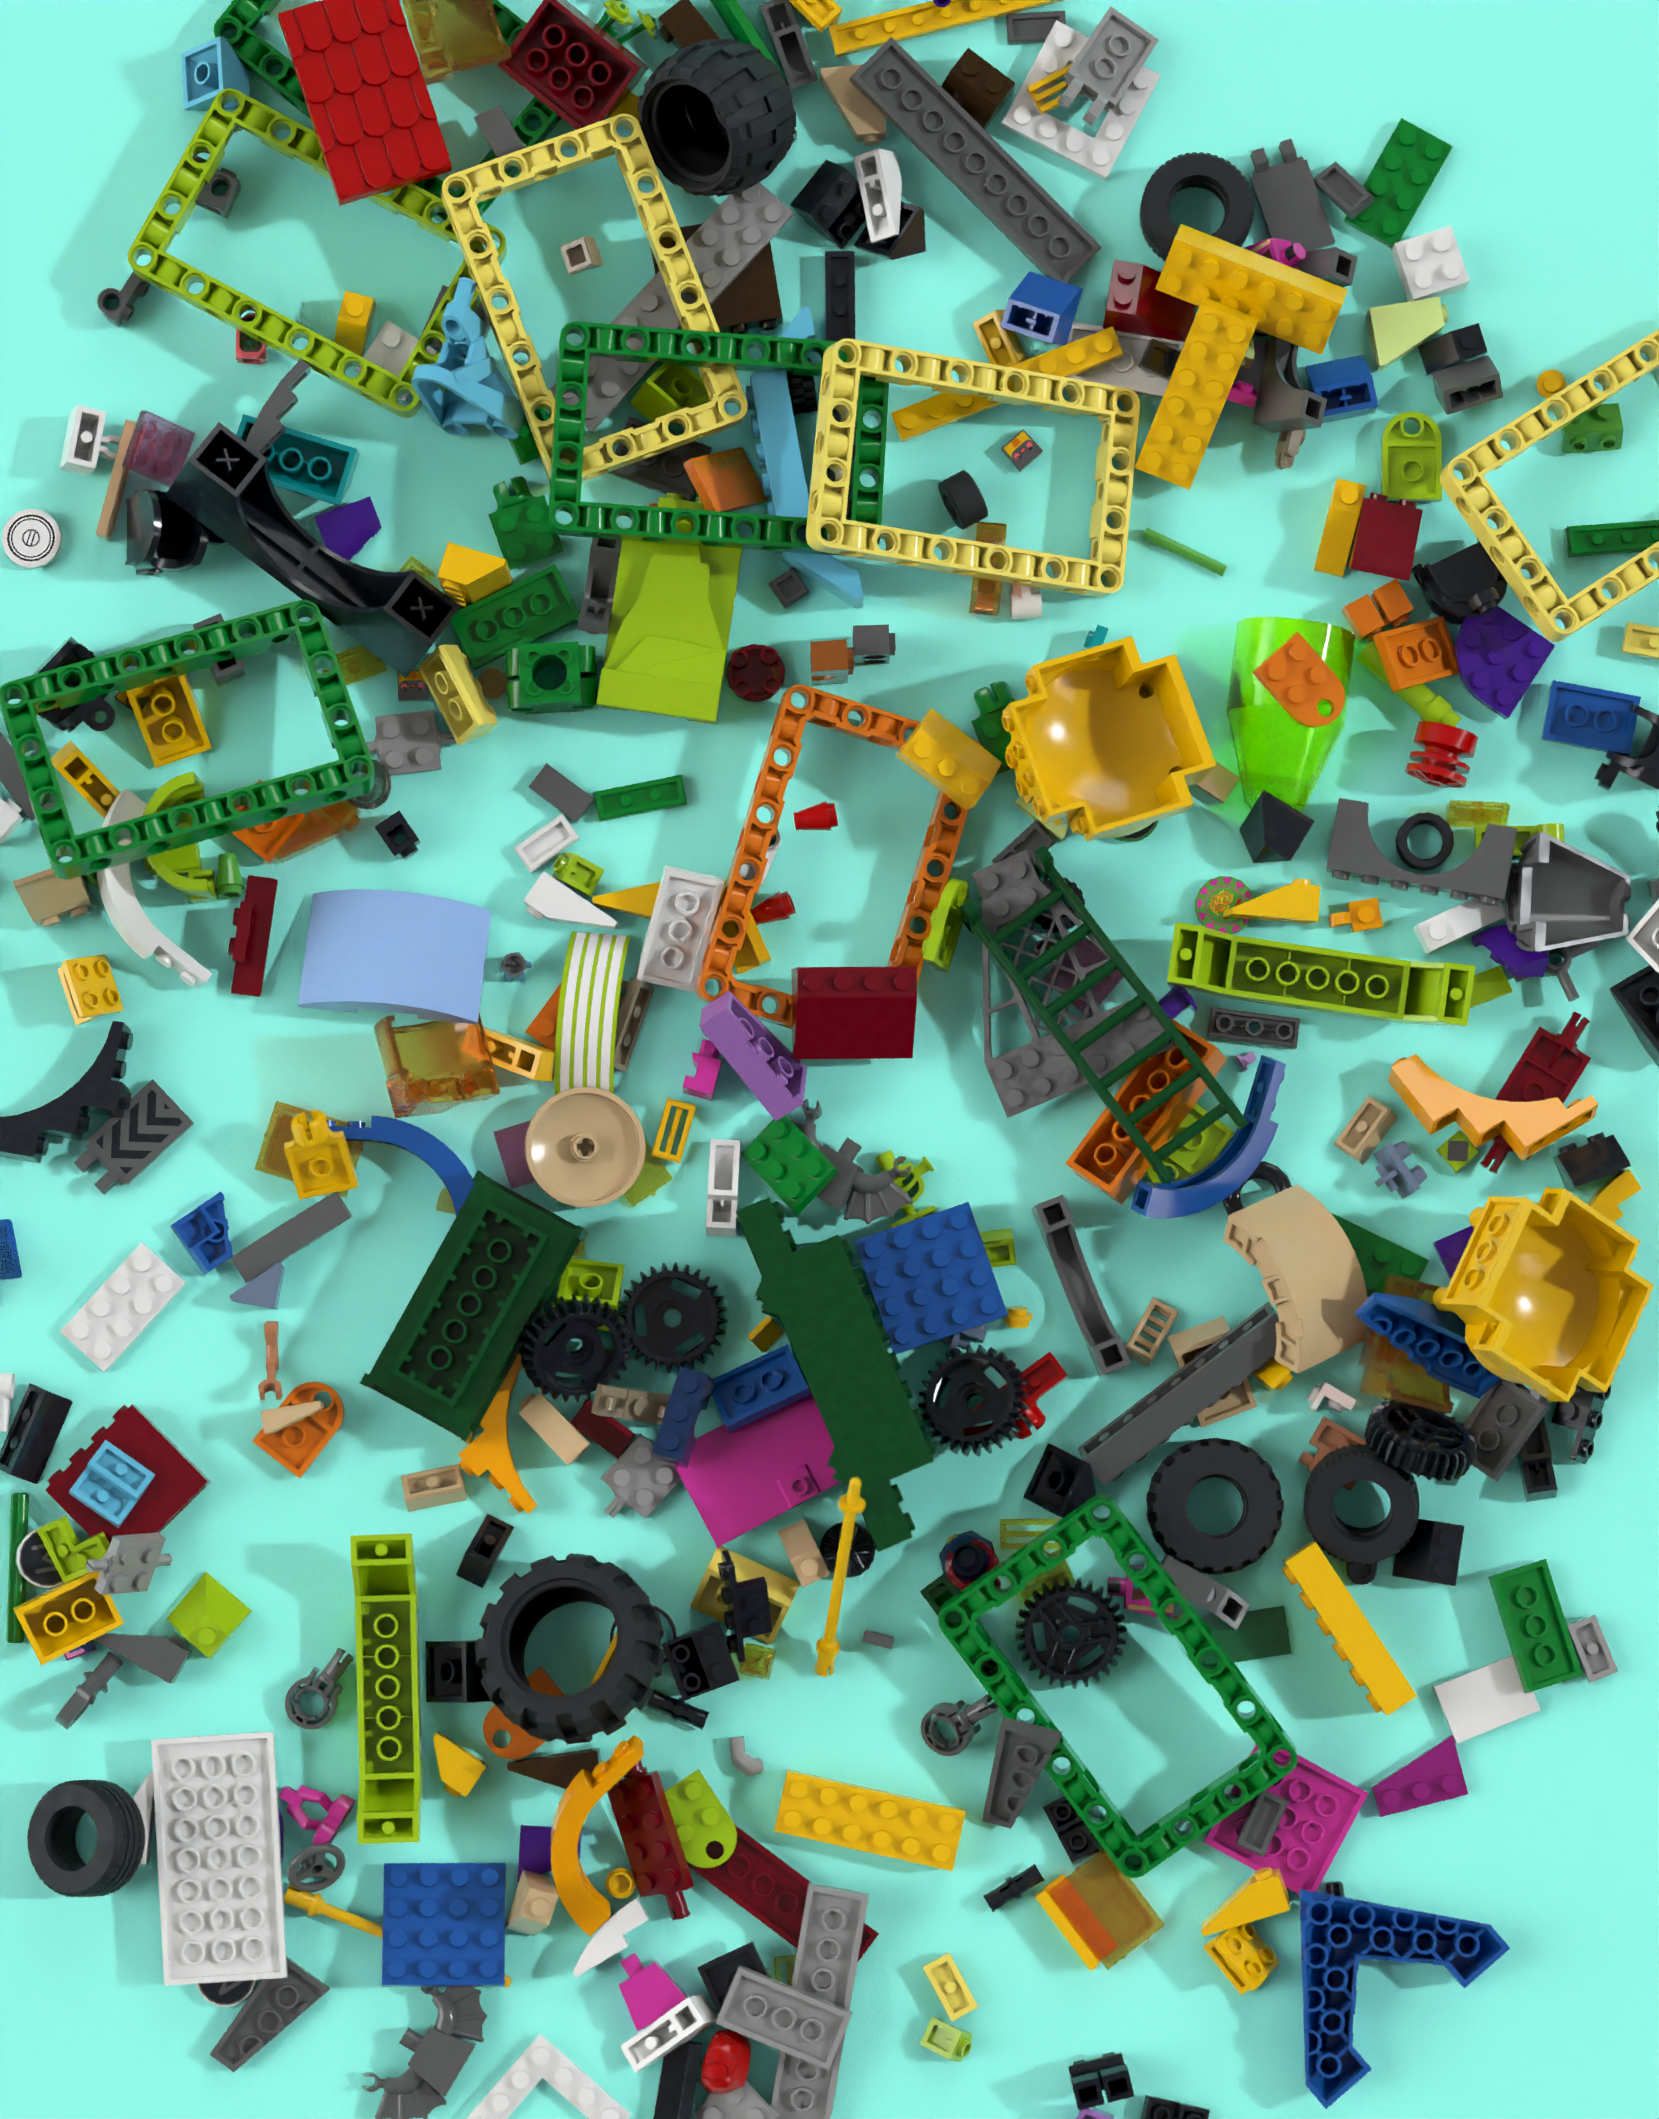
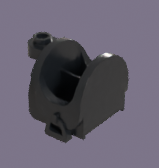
M141 488L135 490V496L126 500L127 560L125 565L134 566L136 575L161 577L163 572H180L192 569L201 563L207 545H221L226 543V541L165 496L166 492Z
M1478 539L1477 543L1435 564L1430 565L1427 563L1423 567L1420 563L1411 570L1432 612L1437 617L1444 616L1445 622L1452 625L1461 626L1465 618H1474L1487 614L1501 602L1506 593L1507 581Z
M70 636L32 675L92 659L95 656L91 650L89 651L84 645L79 644ZM71 682L67 687L73 688L78 686L79 683ZM109 693L97 696L96 700L61 709L58 707L37 713L43 720L46 719L55 728L62 731L66 730L68 733L74 730L82 721L95 731H104L110 728L115 720L114 709L104 700ZM99 711H103L106 714L105 721L101 723L95 719V715Z
M1632 703L1628 711L1646 719L1653 726L1643 749L1637 757H1627L1611 750L1607 751L1605 757L1609 761L1607 765L1601 763L1594 779L1599 781L1598 786L1608 791L1619 771L1659 789V715Z

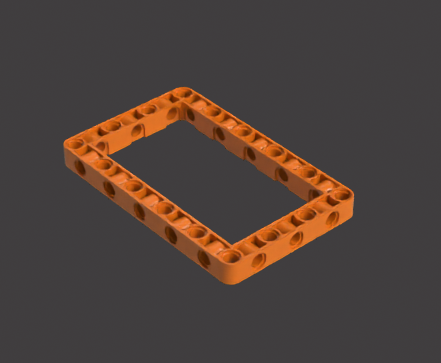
M801 684L792 686L781 697L695 984L697 996L706 1003H711L730 991L757 1019L792 1029V995L765 986L737 981L731 971L738 951H741L751 918L748 914L753 897L759 891L768 858L765 857L770 840L776 834L785 804L783 797L787 783L793 777L802 747L800 740L804 726L807 722L899 751L906 742L904 738L905 731L907 729L914 731L920 723ZM793 693L802 695L805 701L803 708L793 706L791 703ZM850 711L860 715L861 723L858 727L852 726L849 723L848 714ZM776 750L785 752L788 758L786 765L781 766L775 762L774 753ZM940 790L938 791L887 967L917 966V984L924 963L922 945L924 939L929 937L932 928L930 925L931 914L935 908H938L942 892L948 882L969 809H963ZM947 804H951L956 809L957 814L954 820L948 819L944 814V808ZM759 807H764L770 812L768 823H763L757 818ZM930 861H934L939 865L940 873L937 877L931 876L927 871V865ZM743 864L749 865L753 869L751 880H745L740 876L739 871ZM913 918L919 919L923 924V930L920 934H915L910 928V922ZM725 922H731L735 925L736 934L733 938H728L723 934L722 926ZM709 979L715 980L719 985V991L715 996L708 994L705 990V984ZM766 997H771L776 1003V1009L772 1014L765 1012L762 1007V1002Z

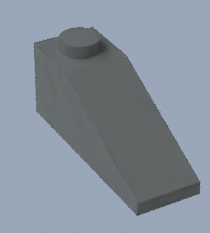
M105 1633L94 1639L170 1684L175 1682L192 1653L191 1650L186 1648L189 1643L174 1634L169 1638L167 1636Z

